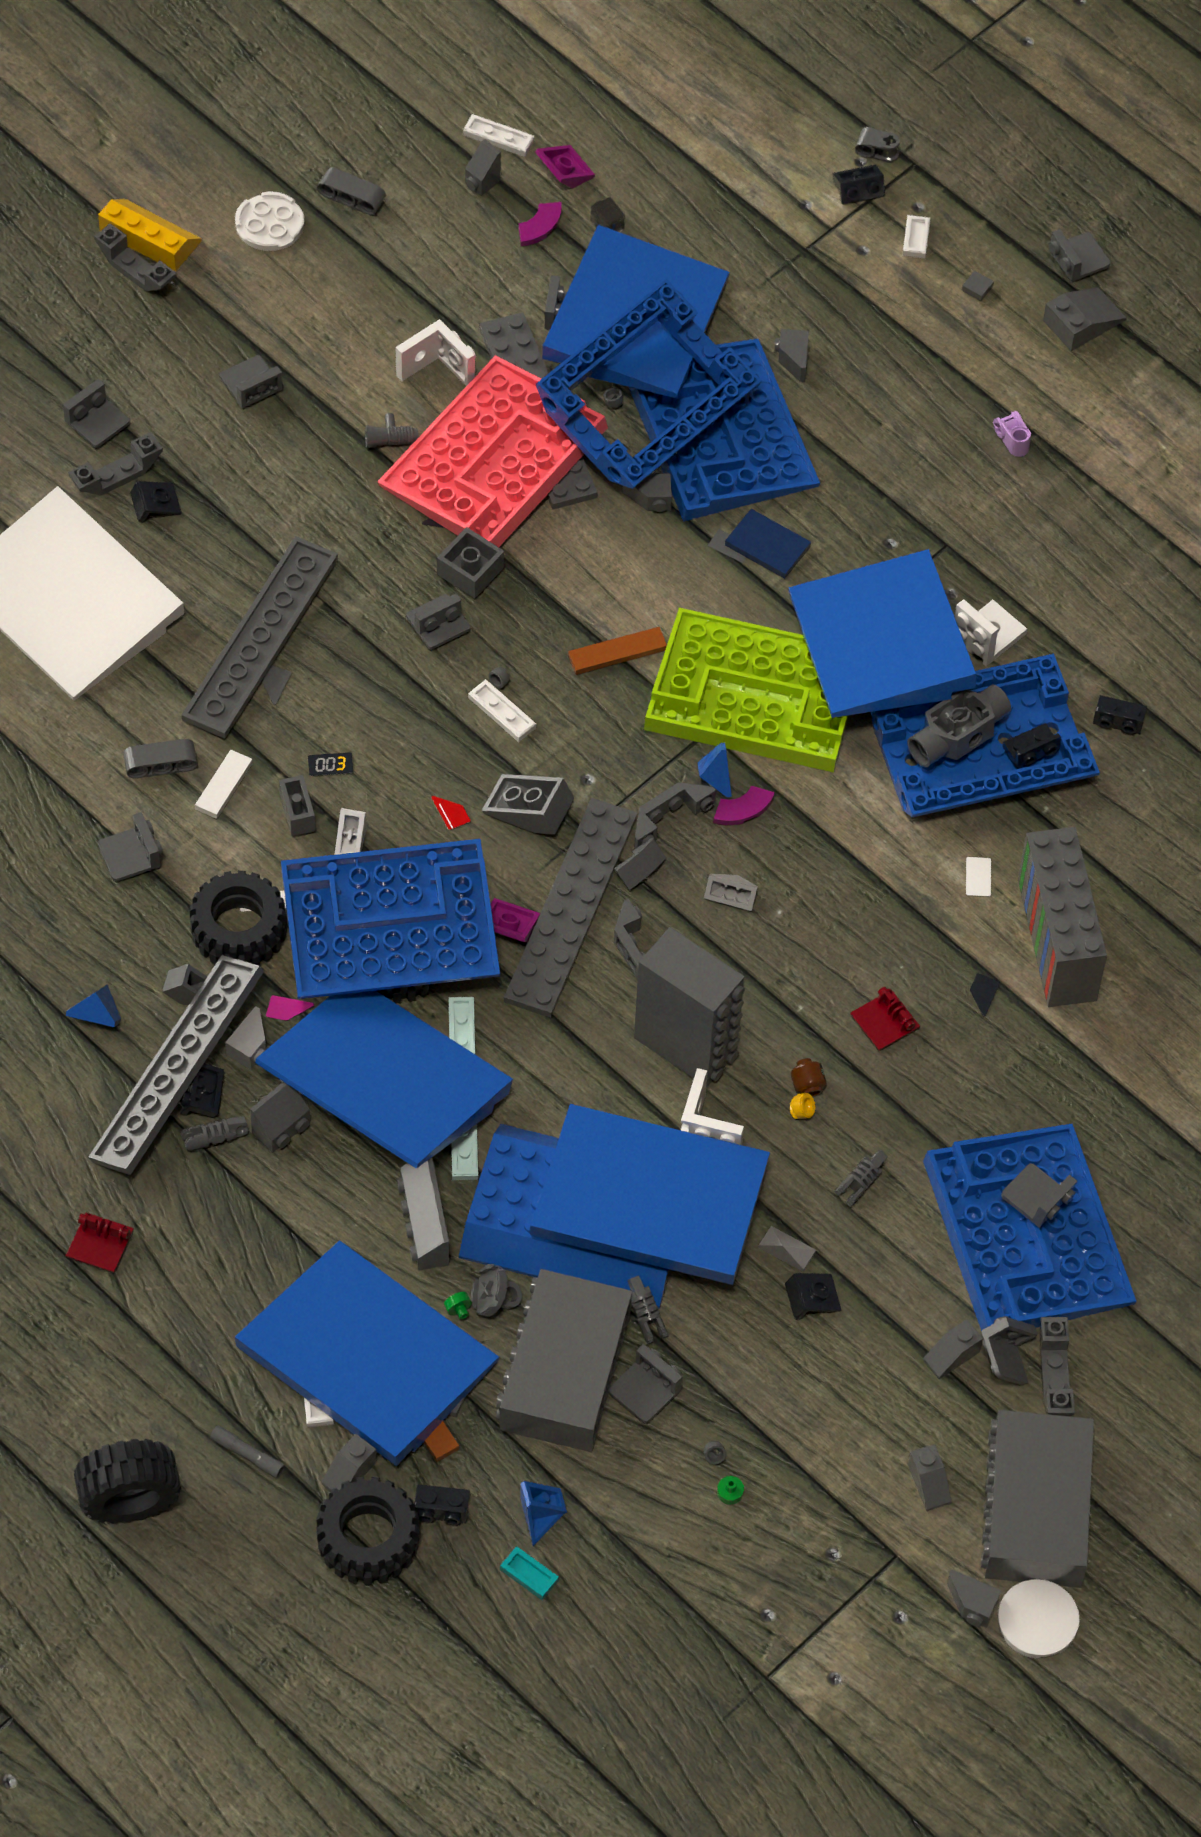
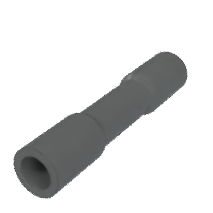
M217 1425L212 1431L210 1439L253 1462L258 1468L273 1477L279 1478L283 1473L285 1464L266 1453L260 1452L223 1427Z

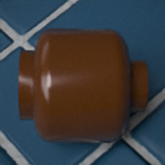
M810 1058L799 1060L796 1063L797 1066L790 1072L796 1093H809L812 1097L820 1095L823 1092L822 1089L827 1084L821 1063L811 1061Z

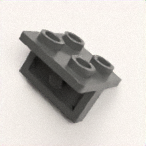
M457 593L450 597L444 594L406 613L407 620L429 650L470 631V625L461 614V599Z

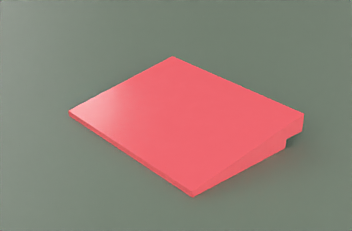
M495 355L378 480V485L457 536L468 527L489 542L500 547L553 487L578 462L584 453L545 412L536 387L537 382L541 378ZM585 403L581 413L602 435L608 429L605 416L588 408Z

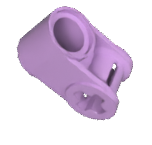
M1014 411L1011 412L1010 416L1002 419L998 417L993 420L995 432L1002 439L1009 452L1017 457L1025 456L1029 452L1031 432L1023 422L1020 414Z

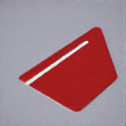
M431 797L449 830L471 821L463 805L439 797Z

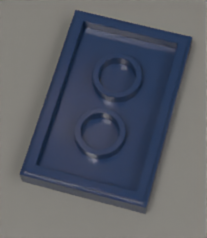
M750 509L725 540V546L785 579L811 547V542L757 511Z

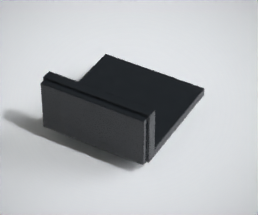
M136 481L130 491L136 516L140 523H144L149 513L182 514L173 483Z
M796 1273L785 1282L794 1319L800 1320L808 1311H842L832 1274Z

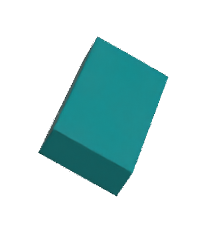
M517 1546L500 1565V1570L542 1601L559 1581V1576Z

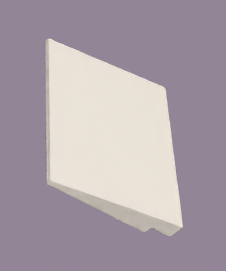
M58 486L0 535V631L73 700L79 698L164 635L166 627L184 614L183 602Z

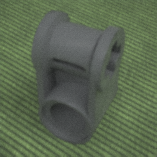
M865 127L861 130L855 151L862 157L891 163L899 158L898 146L900 139L895 133Z

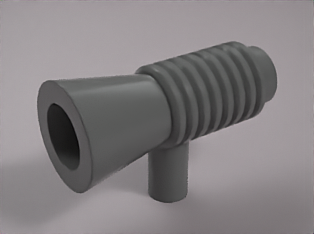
M393 413L385 414L386 428L365 425L366 449L385 444L412 445L418 439V428H413L412 426L396 427Z

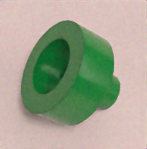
M458 1292L445 1300L444 1306L449 1315H458L460 1319H465L469 1316L467 1309L472 1305V1301L467 1292Z
M735 1476L722 1478L717 1487V1495L720 1501L728 1505L741 1501L744 1494L742 1481Z

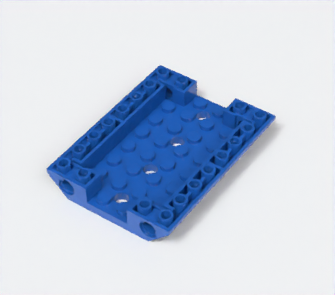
M1054 654L975 671L976 688L968 690L979 693L990 685H997L1007 695L1011 704V712L994 723L993 737L958 760L944 756L928 767H923L919 763L915 766H910L905 762L907 759H914L908 748V738L925 728V712L942 701L871 712L874 733L902 810L911 817L1085 779L1100 774L1085 733L1078 734L1068 708L1069 692ZM1044 723L1049 728H1054L1061 736L1060 750L1052 756H1045L1036 760L1032 765L1022 766L1018 769L1003 749V744L998 741L1001 738H1013Z

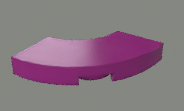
M561 202L539 204L538 211L533 218L526 222L518 223L521 246L538 243L547 238V235L553 229H556L561 218Z
M751 786L748 792L740 798L731 800L720 799L713 823L719 825H738L754 817H759L772 803L775 792Z

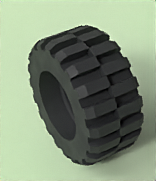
M238 870V873L233 874L231 871L224 872V876L221 877L215 875L210 878L209 884L204 882L199 887L200 892L194 894L192 898L193 903L190 905L191 934L193 935L195 946L199 948L200 953L204 957L210 956V962L216 964L221 955L260 965V960L267 961L272 957V952L276 953L279 950L281 942L284 941L286 935L285 903L281 897V892L277 887H272L270 880L267 878L262 880L260 875L254 872L249 875L246 874V871ZM234 908L249 909L261 917L260 921L252 928L238 932L226 930L215 922L222 913Z
M131 1439V1441H118L116 1444L104 1445L101 1449H95L88 1456H84L74 1470V1479L81 1511L89 1519H96L101 1523H128L132 1520L146 1519V1517L151 1515L155 1516L161 1510H166L171 1504H174L181 1492L175 1454L167 1445L159 1441L153 1442L150 1439H145L144 1441Z
M357 1477L354 1483H350L349 1480L341 1483L340 1490L334 1488L329 1492V1499H324L320 1505L321 1512H318L316 1520L318 1549L320 1555L324 1557V1563L329 1569L334 1567L335 1574L340 1578L346 1575L348 1576V1582L355 1584L358 1580H363L364 1585H372L373 1580H379V1583L388 1581L387 1576L392 1575L395 1578L401 1574V1567L407 1568L411 1564L412 1556L416 1555L418 1549L419 1517L418 1512L415 1511L413 1500L407 1498V1492L401 1487L396 1490L395 1483L389 1480L382 1483L380 1482V1477H372L371 1480ZM362 1514L379 1515L393 1526V1534L390 1538L375 1547H360L352 1544L343 1536L342 1530L347 1522Z

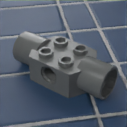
M990 685L979 693L969 690L957 691L952 695L951 700H944L925 712V728L908 738L907 741L911 755L923 767L930 766L944 756L958 760L994 736V723L1011 712V704L1007 695L997 685Z

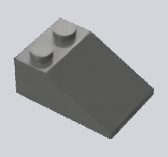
M1099 287L1064 293L1049 301L1045 306L1043 321L1069 350L1073 351L1126 321V317Z
M502 774L482 812L533 833L555 834L574 800V796L564 778Z

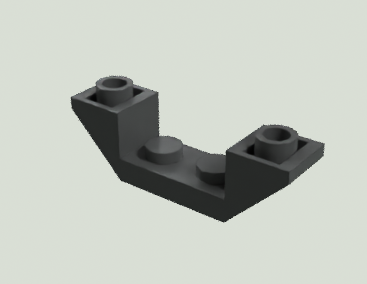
M111 223L94 236V240L112 267L144 291L162 289L177 276V273L163 262L159 261L152 266L128 248L127 235Z
M149 432L130 442V454L96 471L88 462L69 471L68 475L80 492L104 495L143 476L163 452V448L154 435Z
M678 782L639 807L634 850L650 838H653L656 842L658 827L654 823L658 822L670 810L678 809L683 802L695 815L711 809L715 803L716 789L712 786Z
M626 899L614 929V944L638 980V964L645 953H640L636 947L637 943L633 933L640 930L642 914L637 906H633L631 901Z
M1041 1317L1040 1364L1043 1403L1048 1415H1074L1075 1413L1073 1389H1070L1067 1356L1069 1344L1068 1317Z

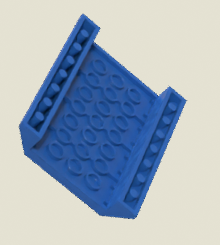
M500 1124L494 1132L467 1216L459 1258L484 1265L495 1264L501 1266L504 1270L538 1278L540 1269L627 1290H630L627 1280L639 1275L644 1288L649 1286L657 1308L660 1309L669 1269L530 1235V1225L559 1138Z

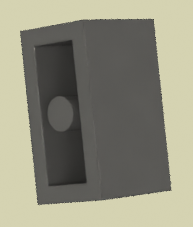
M303 775L279 780L280 798L291 836L316 831L315 814Z

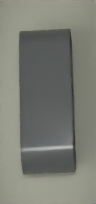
M329 168L317 185V190L322 196L368 215L375 214L386 197L385 191L378 185L336 168Z
M189 739L136 745L126 748L123 752L126 774L130 778L187 772L197 767L194 743Z

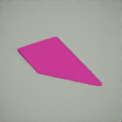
M272 995L266 1017L287 1021L314 1006V1003Z

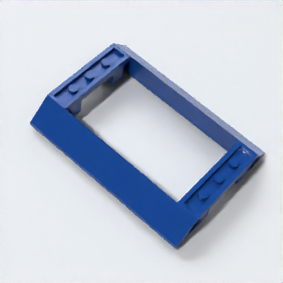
M667 279L657 285L536 384L545 412L609 481L631 489L636 487L762 382L731 347L722 352L693 321L698 312ZM659 320L719 386L632 458L627 452V448L618 439L610 444L581 413L585 403L577 394L574 395L571 391Z

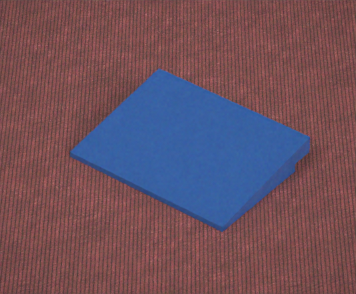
M598 225L543 344L542 359L562 363L665 279L698 312L693 321L705 333L728 280L729 272ZM658 320L589 377L677 398L694 358Z
M759 339L716 345L722 352L731 347L762 382L661 465L664 474L670 473L671 493L683 521L819 487L820 481ZM693 359L677 398L632 387L628 388L648 437L652 442L719 385Z
M929 549L788 588L832 718L951 700L952 692L976 688L975 669Z
M481 839L281 861L298 999L500 976Z
M376 990L329 996L259 1055L255 1061L257 1065L416 1169L490 1115L494 1105L509 1094L513 1078Z
M570 1104L530 1225V1235L733 1285L770 1152Z
M1073 1124L956 1141L952 1147L927 1151L923 1163L981 1330L994 1324L996 1319L1004 1316L1023 1321L1038 1328L1041 1327V1317H1068V1320L1134 1305L1137 1302ZM1031 1163L1040 1168L1058 1184H1061L1069 1175L1077 1180L1073 1189L1076 1192L1074 1197L1068 1204L1063 1203L1058 1214L1052 1220L1048 1219L1040 1228L1001 1196L1003 1190Z
M340 1240L235 1336L237 1348L351 1433L360 1436L395 1466L411 1450L415 1452L459 1402L465 1398L499 1361V1356Z

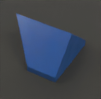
M720 743L697 762L699 777L724 796L732 797L725 743Z
M108 985L66 1011V1016L111 1027L117 1026L121 1021Z
M523 1481L521 1483L520 1499L532 1546H534L562 1515L567 1513L561 1488Z

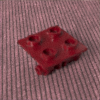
M882 987L878 991L879 996L850 1013L879 1051L920 1028L918 1022L892 989H887L886 987Z
M87 1212L85 1214L81 1213L78 1219L79 1228L67 1251L66 1257L114 1273L134 1228Z

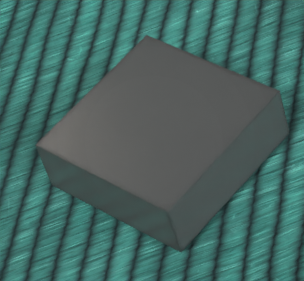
M974 271L962 285V291L982 301L993 287L994 281Z

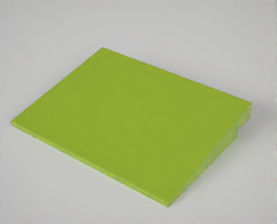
M679 608L651 693V701L645 716L644 730L713 746L725 743L726 749L834 773L849 715L832 718L804 635Z

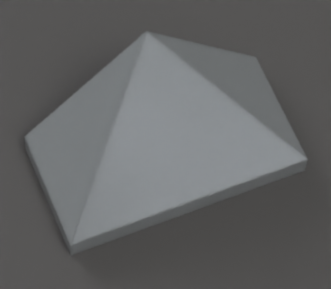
M710 874L704 898L752 911L758 886L739 875Z
M773 1226L770 1227L758 1246L759 1249L804 1272L816 1253V1249Z

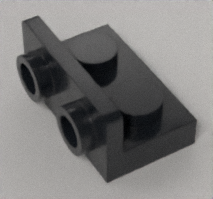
M876 164L832 173L833 182L840 190V201L842 204L885 195L884 175Z
M1100 695L1093 724L1103 728L1122 730L1125 733L1140 735L1147 706Z
M1044 723L1004 741L1003 749L1018 769L1022 766L1032 765L1036 760L1045 756L1054 755L1060 750L1061 736L1058 733L1054 735L1047 724Z
M206 1063L202 1065L178 1102L181 1105V1115L185 1116L189 1111H193L214 1118L218 1114L224 1069Z
M417 1484L414 1504L419 1520L422 1522L444 1521L450 1525L466 1524L470 1490Z

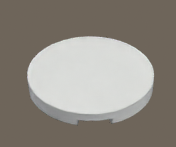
M262 192V195L245 200L239 206L235 216L236 231L243 242L255 249L263 251L281 250L295 243L301 236L304 229V214L295 203V200L288 195L278 192Z
M1034 1579L1016 1584L1004 1595L999 1606L997 1621L1005 1642L1013 1650L1024 1656L1040 1659V1657L1061 1653L1071 1645L1079 1626V1612L1075 1601L1065 1589L1050 1581Z

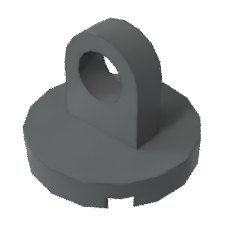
M487 1264L479 1271L481 1276L479 1279H475L471 1290L472 1307L477 1310L476 1313L478 1315L492 1316L499 1308L510 1309L519 1305L522 1299L521 1289L516 1283L507 1280L505 1270L501 1266ZM506 1290H509L512 1294L511 1302L505 1297Z

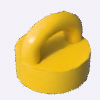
M809 1093L797 1094L792 1098L790 1114L794 1119H807L814 1115L815 1101Z

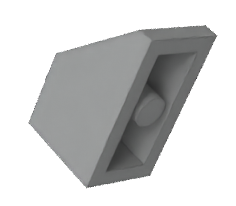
M256 1006L225 1042L226 1055L250 1070L256 1065V1058L266 1050L260 1008Z

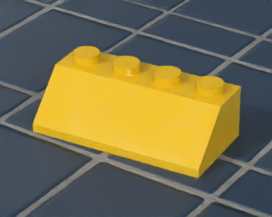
M111 199L98 214L100 231L111 223L127 235L129 248L156 262H163L175 272L202 242V238L127 199Z

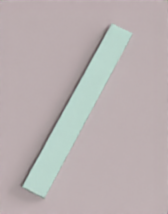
M449 997V1038L475 1054L474 997ZM477 1124L452 1142V1180H478Z

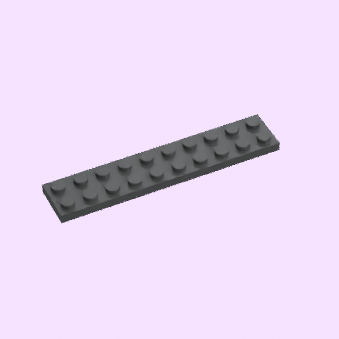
M523 312L479 323V330L491 359L496 355L541 379L548 374ZM583 456L546 495L552 510L597 498V490Z
M297 536L294 537L182 713V721L224 739L227 737L337 562V553Z
M594 798L590 799L505 993V1003L550 1018L552 1017L614 873V868L617 866L636 822L637 812Z
M221 955L88 1158L92 1163L129 1175L132 1174L264 971L259 965Z

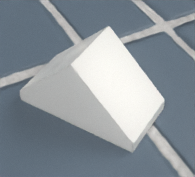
M341 808L335 855L362 851L366 834V812Z

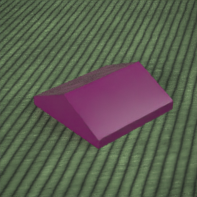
M571 145L539 148L535 151L559 182L572 189L593 179L595 176L594 172Z
M494 898L490 904L494 932L523 942L528 941L540 913Z

